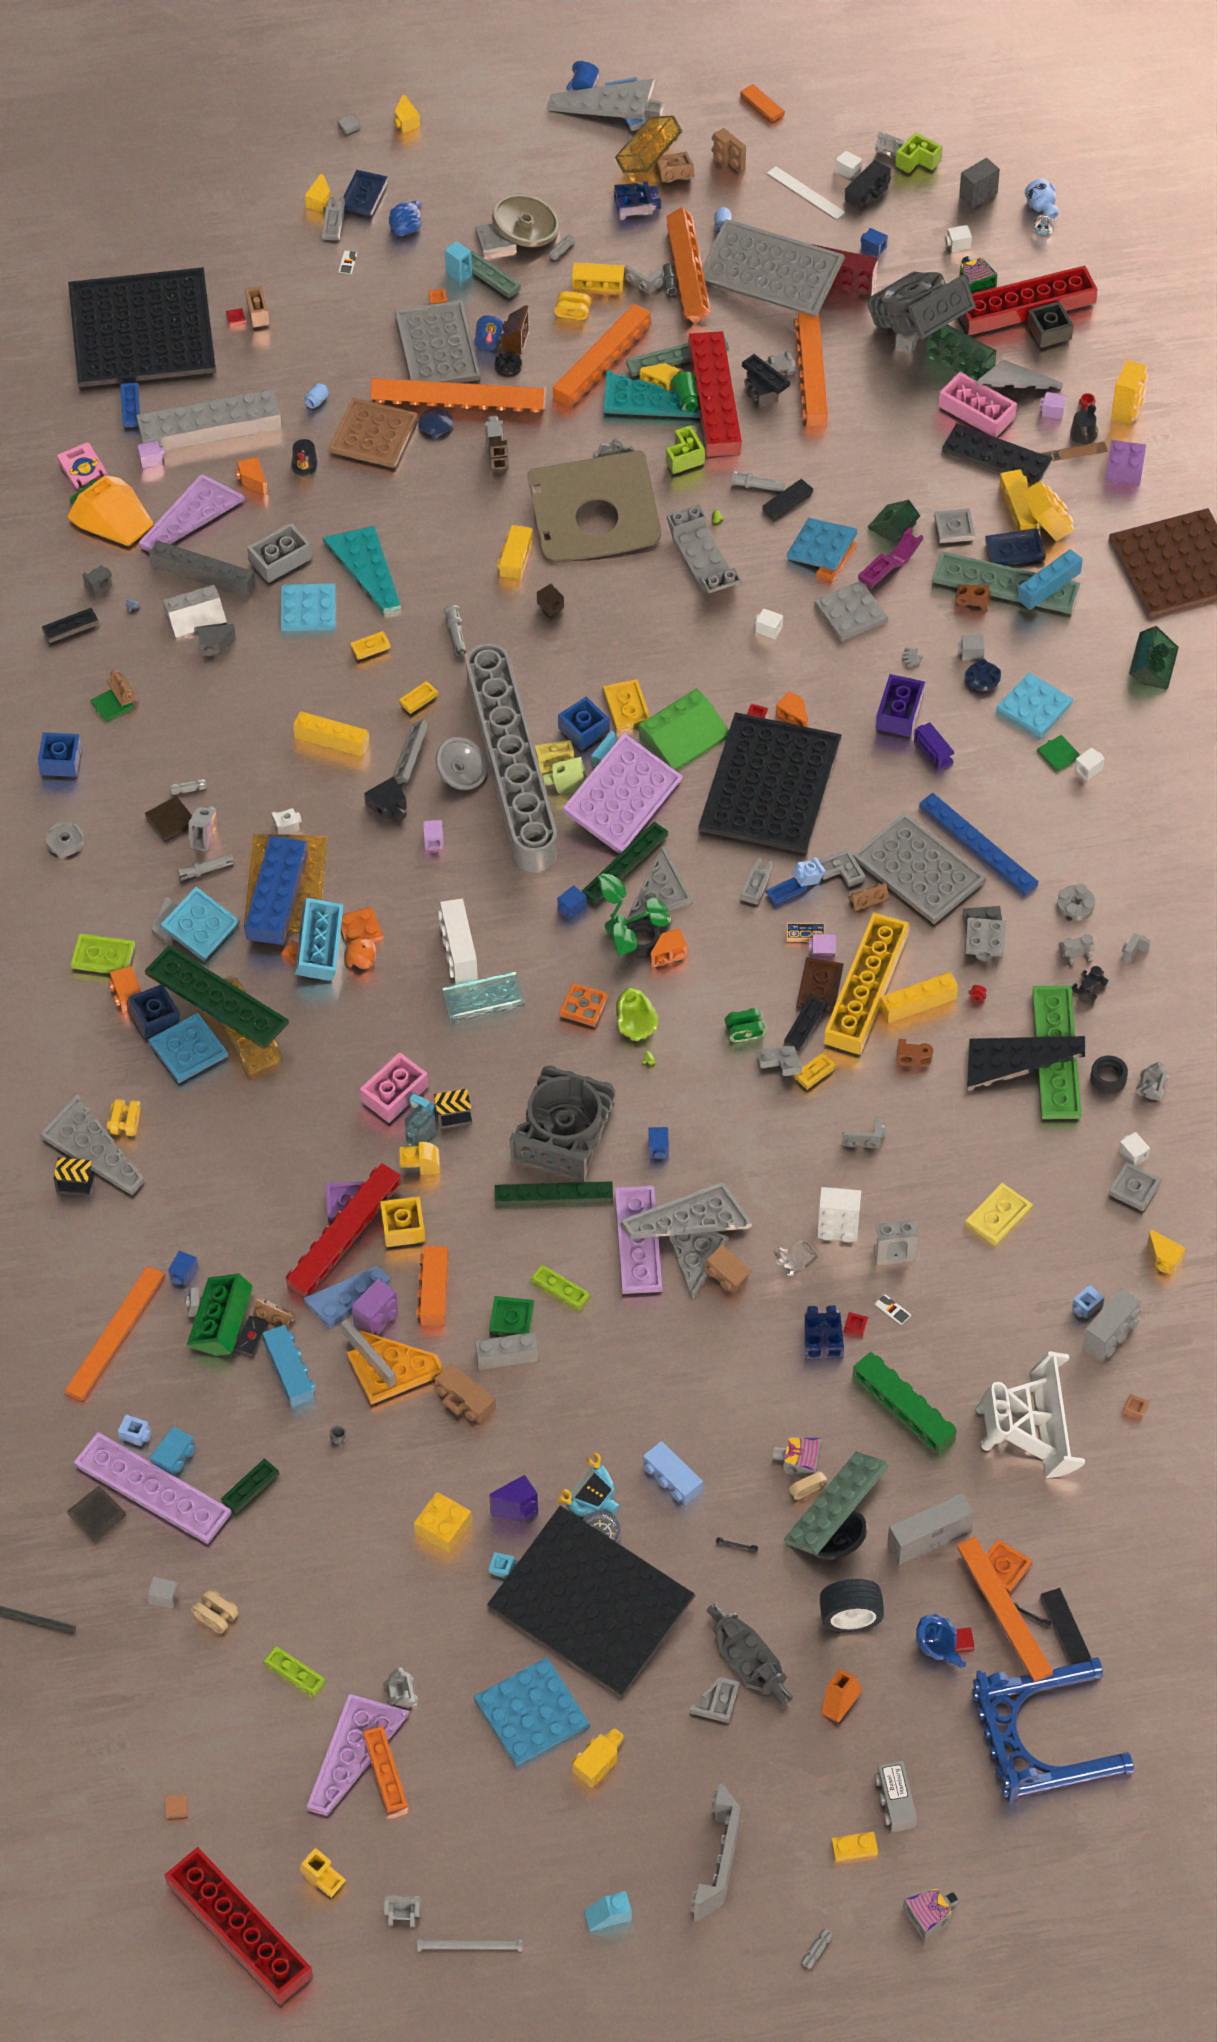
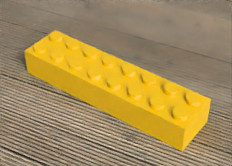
M877 913L872 914L825 1029V1045L861 1055L879 1010L881 996L885 995L907 940L908 922Z

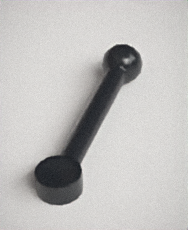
M723 1537L716 1539L718 1545L727 1544L748 1549L751 1552H758V1546L756 1545L750 1546L724 1540Z
M1013 1602L1018 1611L1041 1622L1045 1627L1050 1626L1051 1622L1049 1620L1042 1619L1023 1609L1018 1603Z

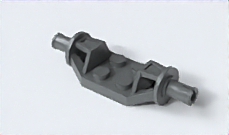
M713 1603L714 1608L710 1605L707 1612L716 1621L713 1632L717 1636L720 1656L745 1687L761 1691L764 1695L773 1692L782 1705L787 1704L786 1700L789 1703L793 1699V1695L783 1685L787 1676L782 1672L779 1660L754 1629L738 1619L736 1613L733 1612L726 1615L718 1603ZM724 1632H726V1634H727V1636H728L727 1639L725 1638V1636H724V1634H723ZM762 1677L766 1681V1683L764 1684L758 1679Z

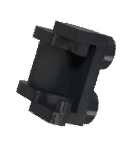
M1093 966L1088 975H1086L1087 971L1083 970L1081 977L1084 980L1081 982L1079 989L1076 983L1071 987L1074 993L1081 996V999L1091 1004H1094L1097 998L1096 994H1093V996L1090 994L1097 982H1100L1103 987L1109 982L1104 977V971L1099 966Z

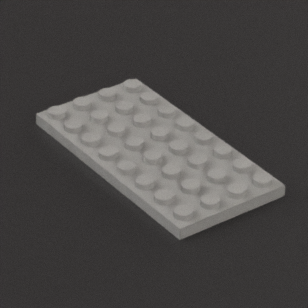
M725 219L702 269L705 283L817 317L845 257L843 254Z

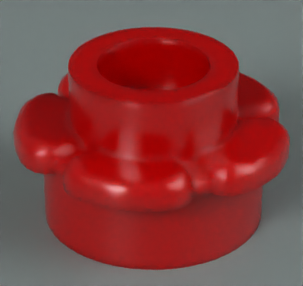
M1090 393L1083 394L1081 399H1079V405L1084 409H1088L1090 404L1096 405L1095 397Z
M973 985L972 989L968 991L971 999L980 1002L986 999L987 989L981 985Z

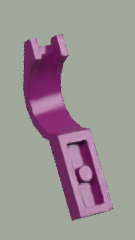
M909 527L903 533L897 547L888 555L881 553L858 574V580L873 588L894 567H901L911 558L922 542L923 536L914 537L911 535L912 528Z

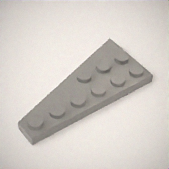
M654 79L555 93L550 95L547 109L548 111L643 119L655 82Z
M78 1094L40 1134L41 1139L73 1159L91 1160L92 1171L130 1195H133L144 1183L143 1176L132 1162L126 1158L124 1152L114 1143L113 1138L98 1119L96 1120L92 1115L90 1109L84 1105Z
M721 1182L623 1219L620 1226L629 1239L750 1229L753 1223L725 1184Z

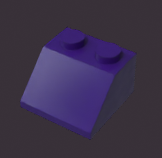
M525 1475L489 1494L490 1513L494 1517L522 1522L526 1519H532L538 1513V1493Z

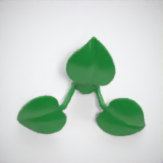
M599 874L597 876L604 898L610 903H618L614 912L610 915L611 919L605 923L606 931L613 935L618 957L633 952L638 946L635 933L627 929L626 925L646 915H649V920L654 926L664 927L670 923L671 915L669 910L657 898H651L646 902L647 912L629 920H626L623 915H616L623 903L621 898L626 896L625 886L621 880L613 875Z

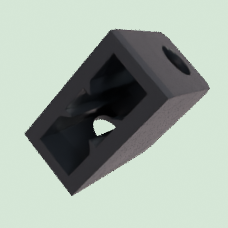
M394 776L364 793L366 806L382 819L388 820L395 816L398 821H401L407 816V813L404 811L407 808L406 797Z

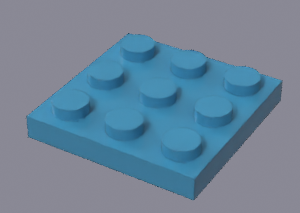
M808 518L789 549L787 559L836 570L858 534L857 528Z
M199 1013L148 1039L149 1044L178 1084L228 1057V1052Z

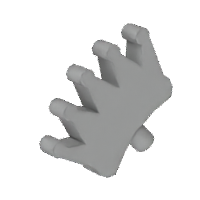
M905 648V652L902 654L904 665L908 664V669L919 666V658H923V655H918V649Z

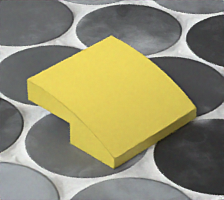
M571 740L535 745L542 778L545 774L553 773L554 763L575 758Z

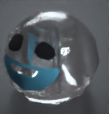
M1046 214L1037 216L1033 221V229L1038 235H1048L1054 228L1053 219Z

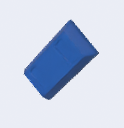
M795 877L765 890L774 905H777L806 891L807 888L806 886H800Z

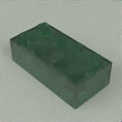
M948 324L927 336L926 356L956 373L961 372L978 381L995 366L997 352L995 349Z

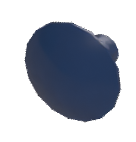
M430 409L420 416L418 423L423 432L431 435L432 438H439L453 427V418L449 412L443 409Z
M986 659L977 660V663L969 666L965 672L966 683L971 688L981 691L994 688L1001 679V670L996 665L987 662Z

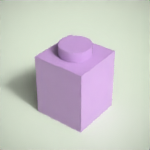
M1046 392L1045 398H1041L1039 409H1042V416L1062 420L1067 395Z
M158 440L137 444L142 469L163 465L162 457H165L163 447H159Z
M442 820L423 821L425 850L444 849Z
M813 934L812 939H809V951H812V956H835L836 934Z

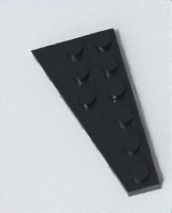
M1085 1036L969 1039L968 1091L975 1090L974 1087L992 1085L991 1082L1001 1079L1005 1081L1032 1073L1034 1069L1041 1067L1045 1069L1054 1063H1065L1085 1057L1086 1038Z

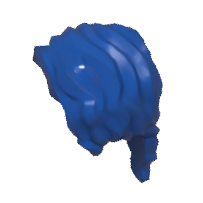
M419 201L397 204L391 209L389 216L391 232L395 233L396 236H403L418 231L422 222L420 210L417 207L422 206V203Z
M937 1613L920 1618L916 1628V1642L920 1649L927 1656H931L936 1660L943 1659L947 1663H952L959 1668L965 1667L966 1662L962 1661L959 1654L955 1651L957 1631L951 1624V1620L943 1618Z

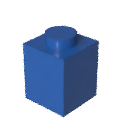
M869 228L861 236V250L879 258L887 248L888 235Z
M573 885L557 898V909L560 914L567 916L571 920L587 907V896Z
M668 1127L648 1128L649 1158L661 1159L669 1157Z
M178 1251L168 1269L170 1280L178 1285L188 1286L198 1269L197 1257Z

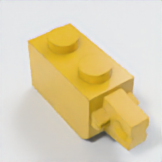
M614 1728L605 1736L600 1734L596 1739H591L586 1746L587 1749L582 1754H577L573 1759V1773L593 1788L617 1762V1749L624 1740V1735Z

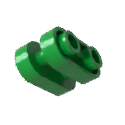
M751 1008L746 1011L731 1012L724 1019L726 1028L729 1029L730 1041L732 1042L758 1039L767 1033L765 1023L762 1022V1012L759 1009Z

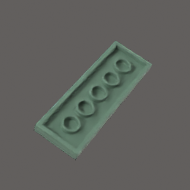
M856 1451L784 1538L785 1543L817 1555L888 1469L887 1462Z

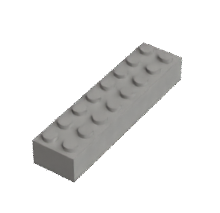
M273 389L136 415L142 443L158 440L159 447H163L164 451L282 428L280 412Z

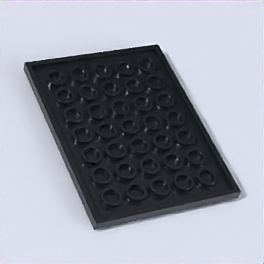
M735 712L698 831L807 854L842 734Z
M560 1505L488 1602L487 1606L623 1697L695 1598V1593Z

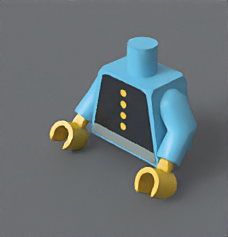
M592 1453L595 1462H592L591 1458L588 1457L586 1458V1463L594 1466V1470L590 1468L572 1492L567 1489L560 1491L565 1499L559 1496L557 1497V1502L560 1504L566 1503V1507L578 1517L602 1515L605 1510L615 1515L620 1508V1504L613 1501L615 1486L603 1464H599L601 1461L600 1455Z

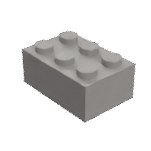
M292 523L247 547L249 562L268 583L313 559L311 544Z
M1120 1288L1085 1329L1082 1349L1101 1362L1106 1357H1111L1115 1351V1346L1118 1343H1123L1127 1337L1126 1333L1130 1329L1134 1330L1139 1322L1137 1318L1141 1312L1139 1309L1141 1301Z

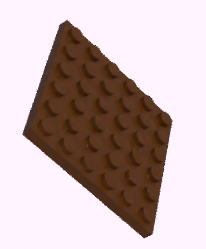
M1209 508L1109 535V540L1149 617L1217 599V523Z

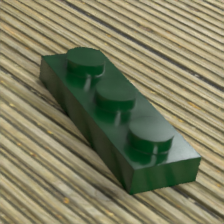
M264 1458L221 1498V1503L231 1509L236 1515L279 1475V1470Z

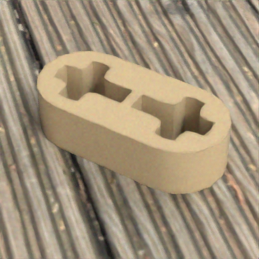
M817 1472L794 1483L789 1488V1491L795 1500H799L825 1487L828 1480L823 1472Z

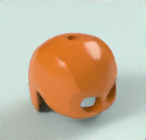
M358 938L351 941L346 947L344 961L348 967L351 968L354 964L360 969H370L375 963L376 948L373 942Z

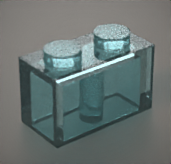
M420 1104L405 1119L406 1141L410 1146H419V1142L429 1143L436 1136L435 1114Z

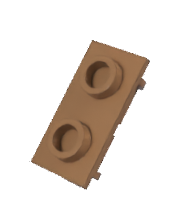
M117 670L111 671V678L106 680L121 706L138 700L124 675Z
M877 883L865 891L851 893L848 899L850 903H853L854 911L856 912L888 900L887 884Z
M267 1299L255 1300L253 1316L268 1321L277 1327L285 1325L287 1330L289 1329L290 1321L293 1322L296 1317L293 1311L282 1307L277 1309V1305L267 1301Z

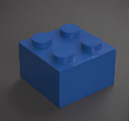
M586 696L558 714V728L580 750H583L610 732V719Z
M43 732L38 757L40 775L77 777L82 749L79 734Z

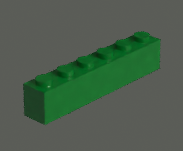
M869 1352L853 1366V1376L937 1454H940L955 1441L957 1431L955 1426L950 1421L947 1422L936 1408H932L927 1404L926 1399L922 1395L914 1392L908 1382L902 1381L894 1369H889L881 1357Z

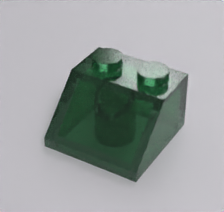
M910 500L887 504L867 527L869 530L890 541L895 539L901 540L903 533L909 527L912 528L916 525L920 514Z

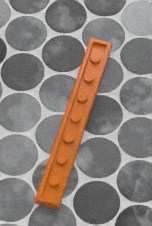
M150 1266L145 1268L65 1389L66 1394L84 1401L165 1278L163 1272Z
M973 1537L957 1544L959 1553L1033 1682L1035 1683L1053 1675V1670L977 1538Z

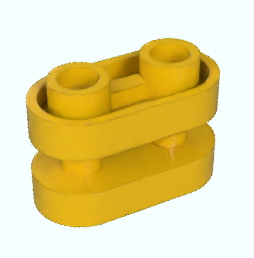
M562 291L558 294L554 313L561 318L585 320L588 317L591 298L584 293Z
M116 1099L115 1103L111 1104L110 1111L112 1117L108 1119L107 1130H110L111 1135H120L121 1130H125L126 1136H135L140 1116V1101L131 1100L130 1106H125V1100ZM124 1113L128 1114L126 1122H123Z

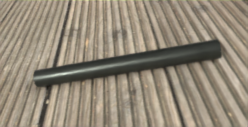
M0 1606L1 1615L69 1633H74L76 1625Z

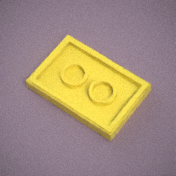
M1001 1183L965 1220V1225L994 1246H997L1033 1208V1204L1004 1183Z

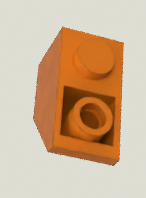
M680 928L661 934L650 953L651 967L661 966L667 962L687 957L688 946Z
M839 1668L827 1684L821 1711L822 1715L838 1723L863 1691L855 1676Z

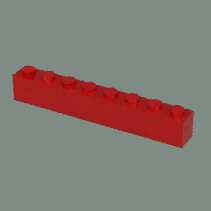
M383 1163L371 1171L369 1179L360 1184L355 1196H351L347 1200L346 1207L342 1211L337 1212L333 1223L327 1225L319 1240H315L311 1244L310 1251L306 1255L301 1256L297 1267L288 1272L286 1276L288 1289L302 1298L312 1294L381 1209L380 1201H387L400 1186L401 1175Z

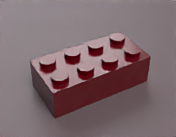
M814 245L843 254L845 257L831 288L872 296L877 282L878 258Z

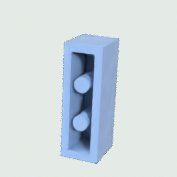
M662 1441L643 1456L645 1471L650 1475L653 1474L657 1478L658 1483L663 1488H667L676 1501H681L684 1505H687L703 1491V1481Z

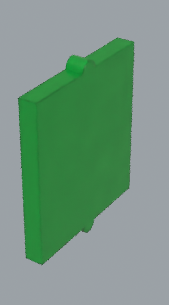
M111 689L90 700L96 708V712L100 713L105 721L133 708L132 703L121 706Z
M1062 735L1053 740H1048L1046 744L1037 748V751L1056 771L1070 766L1080 756Z

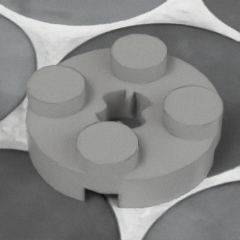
M59 822L48 830V835L46 836L47 846L51 852L57 854L60 858L72 855L84 846L83 831L75 823ZM62 837H69L68 840L62 841Z
M1072 885L1059 891L1057 908L1063 916L1072 917V920H1083L1092 914L1095 906V897L1087 889L1086 885ZM1077 900L1079 901V905H1076V903L1071 902Z

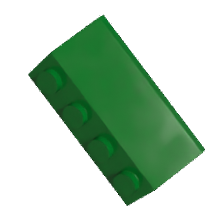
M240 1273L208 1277L187 1342L189 1348L215 1356L232 1354L253 1287Z

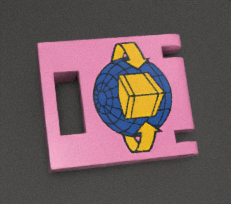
M89 442L57 455V461L75 490L79 489L77 481H79L82 487H85L94 479H101L100 473L102 476H107L105 468Z

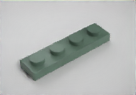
M471 251L472 273L507 298L512 297L521 290V285L474 251Z

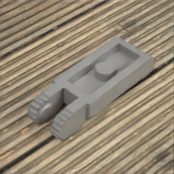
M329 197L322 231L323 240H340L345 205L344 197L339 198L338 207H334V197Z
M762 858L757 859L742 889L740 900L758 905L769 880L774 862L769 861L766 869L763 870L760 869L763 863Z

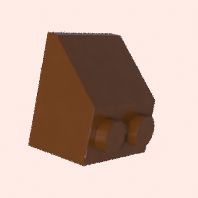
M525 305L509 314L507 321H504V332L499 337V344L502 345L503 352L522 354L529 333V306Z

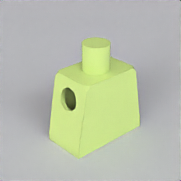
M581 757L554 763L553 773L543 775L544 785L555 784L559 794L575 793L587 779Z

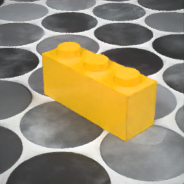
M574 263L572 289L623 292L625 266Z
M512 525L510 532L507 531L506 545L502 546V558L498 559L497 569H499L501 577L521 580L533 542V528Z

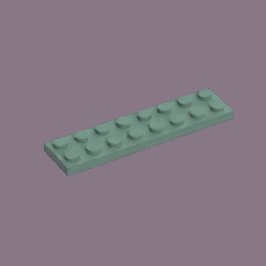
M941 551L932 582L956 588L960 585L990 586V596L1020 602L1018 601L1019 586L1036 573ZM1069 581L1037 606L1072 614L1080 583Z

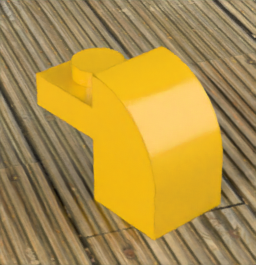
M419 1142V1146L399 1147L400 1168L420 1167V1175L440 1174L439 1149L435 1145Z
M315 1848L300 1865V1871L313 1886L316 1885L332 1898L345 1883L346 1879L330 1867L332 1861Z

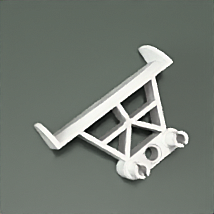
M1047 1352L1030 1370V1383L1007 1390L1003 1383L995 1382L984 1392L982 1400L975 1406L979 1414L985 1415L987 1436L980 1442L982 1443V1449L989 1451L995 1444H999L1006 1439L1042 1459L1045 1478L1069 1474L1085 1464V1459L1071 1457L1058 1372V1367L1069 1360L1068 1354ZM1032 1392L1036 1411H1032L1030 1393ZM1011 1414L1019 1419L1014 1425L1012 1424ZM1034 1425L1038 1426L1040 1440L1036 1438Z

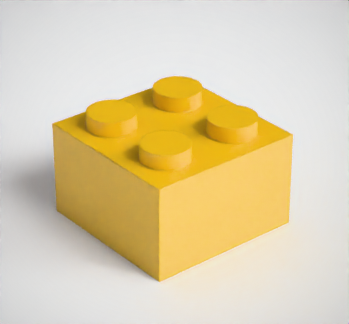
M419 1196L380 1201L386 1247L425 1242Z
M436 1492L414 1522L415 1534L450 1554L472 1524V1513L467 1508Z

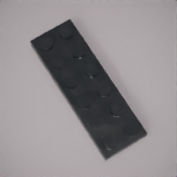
M957 423L942 446V452L999 473L1021 469L1023 476L1027 478V482L1033 485L1040 480L1042 481L1053 460L1052 457Z

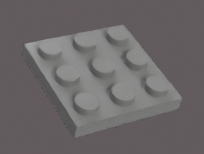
M861 581L815 600L814 605L841 642L888 622V616Z

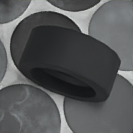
M648 920L631 922L627 929L632 930L634 933L647 932L653 936V940L645 945L638 944L637 948L630 953L638 957L649 956L660 938L658 927L651 924Z
M1102 1056L1093 1063L1090 1080L1097 1090L1103 1093H1116L1123 1089L1127 1082L1128 1068L1126 1063L1116 1056ZM1109 1067L1116 1069L1121 1076L1116 1081H1105L1098 1076V1071Z

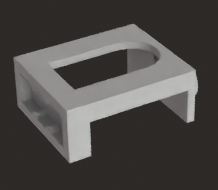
M915 1220L875 1225L878 1236L877 1244H874L877 1265L916 1261L918 1232Z

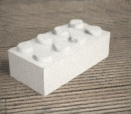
M463 898L440 902L441 910H438L439 930L443 935L442 943L446 949V961L450 966V978H454L455 985L478 981L477 959Z

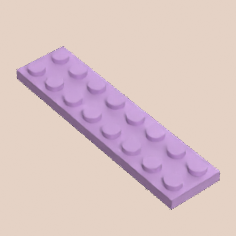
M99 1432L96 1433L74 1461V1466L206 1544L210 1543L232 1514L231 1509Z

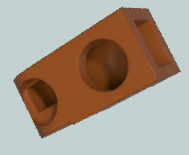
M960 585L957 588L955 602L961 606H981V609L988 610L991 598L990 586Z
M906 1039L898 1040L896 1064L926 1066L932 1062L933 1047L927 1043L920 1045L906 1044Z

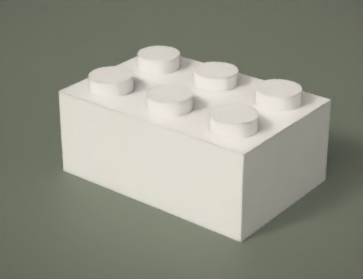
M821 1188L818 1238L857 1242L861 1190Z

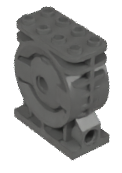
M911 272L872 295L868 300V308L875 326L886 329L892 328L893 332L899 334L917 332L920 339H924L976 307L965 276L961 275L946 284L943 275L938 272Z
M554 1066L543 1067L541 1076L537 1080V1086L534 1087L528 1101L526 1122L518 1125L515 1133H512L510 1137L511 1160L585 1181L587 1168L592 1159V1150L598 1144L604 1125H606L608 1116H610L612 1107L616 1102L613 1085L609 1082L594 1080L588 1076H580L571 1071H563Z

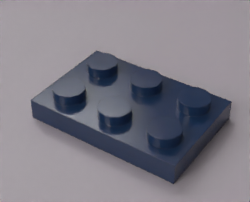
M356 169L343 196L345 199L344 210L372 216L388 183V176Z
M1038 528L985 536V542L992 563L1006 566L1045 560L1046 558Z

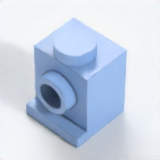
M813 858L812 861L798 862L792 874L800 886L819 884L826 870L817 858Z
M1089 1285L1073 1299V1312L1078 1317L1083 1316L1085 1319H1088L1093 1313L1103 1307L1104 1296Z
M125 1415L118 1429L119 1440L142 1447L143 1443L148 1442L151 1437L149 1423Z

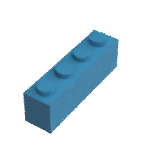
M1069 549L1019 586L1018 601L1029 610L1033 609L1079 575L1082 570L1083 559Z
M282 1325L263 1332L265 1347L291 1408L314 1400L313 1392L316 1391L313 1380H309L307 1377L309 1371L306 1364H302L300 1361L302 1355L299 1347H294L293 1342H295L292 1331H288L286 1326Z

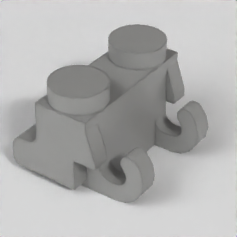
M879 132L875 150L883 154L885 151L890 152V156L896 158V152L905 141Z
M790 351L777 356L771 355L765 361L780 374L792 375L796 373L795 361Z
M1085 934L1075 939L1066 938L1064 941L1059 942L1061 954L1067 958L1069 965H1074V958L1085 956L1087 961H1092V954H1089V951H1094L1093 937L1091 935Z
M1157 1062L1141 1071L1140 1077L1142 1081L1141 1085L1136 1088L1137 1094L1151 1100L1159 1101L1164 1096L1163 1085L1169 1079V1076L1166 1074L1167 1072L1162 1069V1063Z
M403 1668L395 1669L383 1683L384 1689L389 1690L390 1695L387 1705L401 1709L416 1706L418 1702V1696L413 1693L412 1689L414 1678L412 1675H409V1672H404Z
M395 1894L386 1896L384 1915H388V1926H393L394 1919L410 1920V1927H415V1917H420L421 1898L416 1895L411 1897H398Z

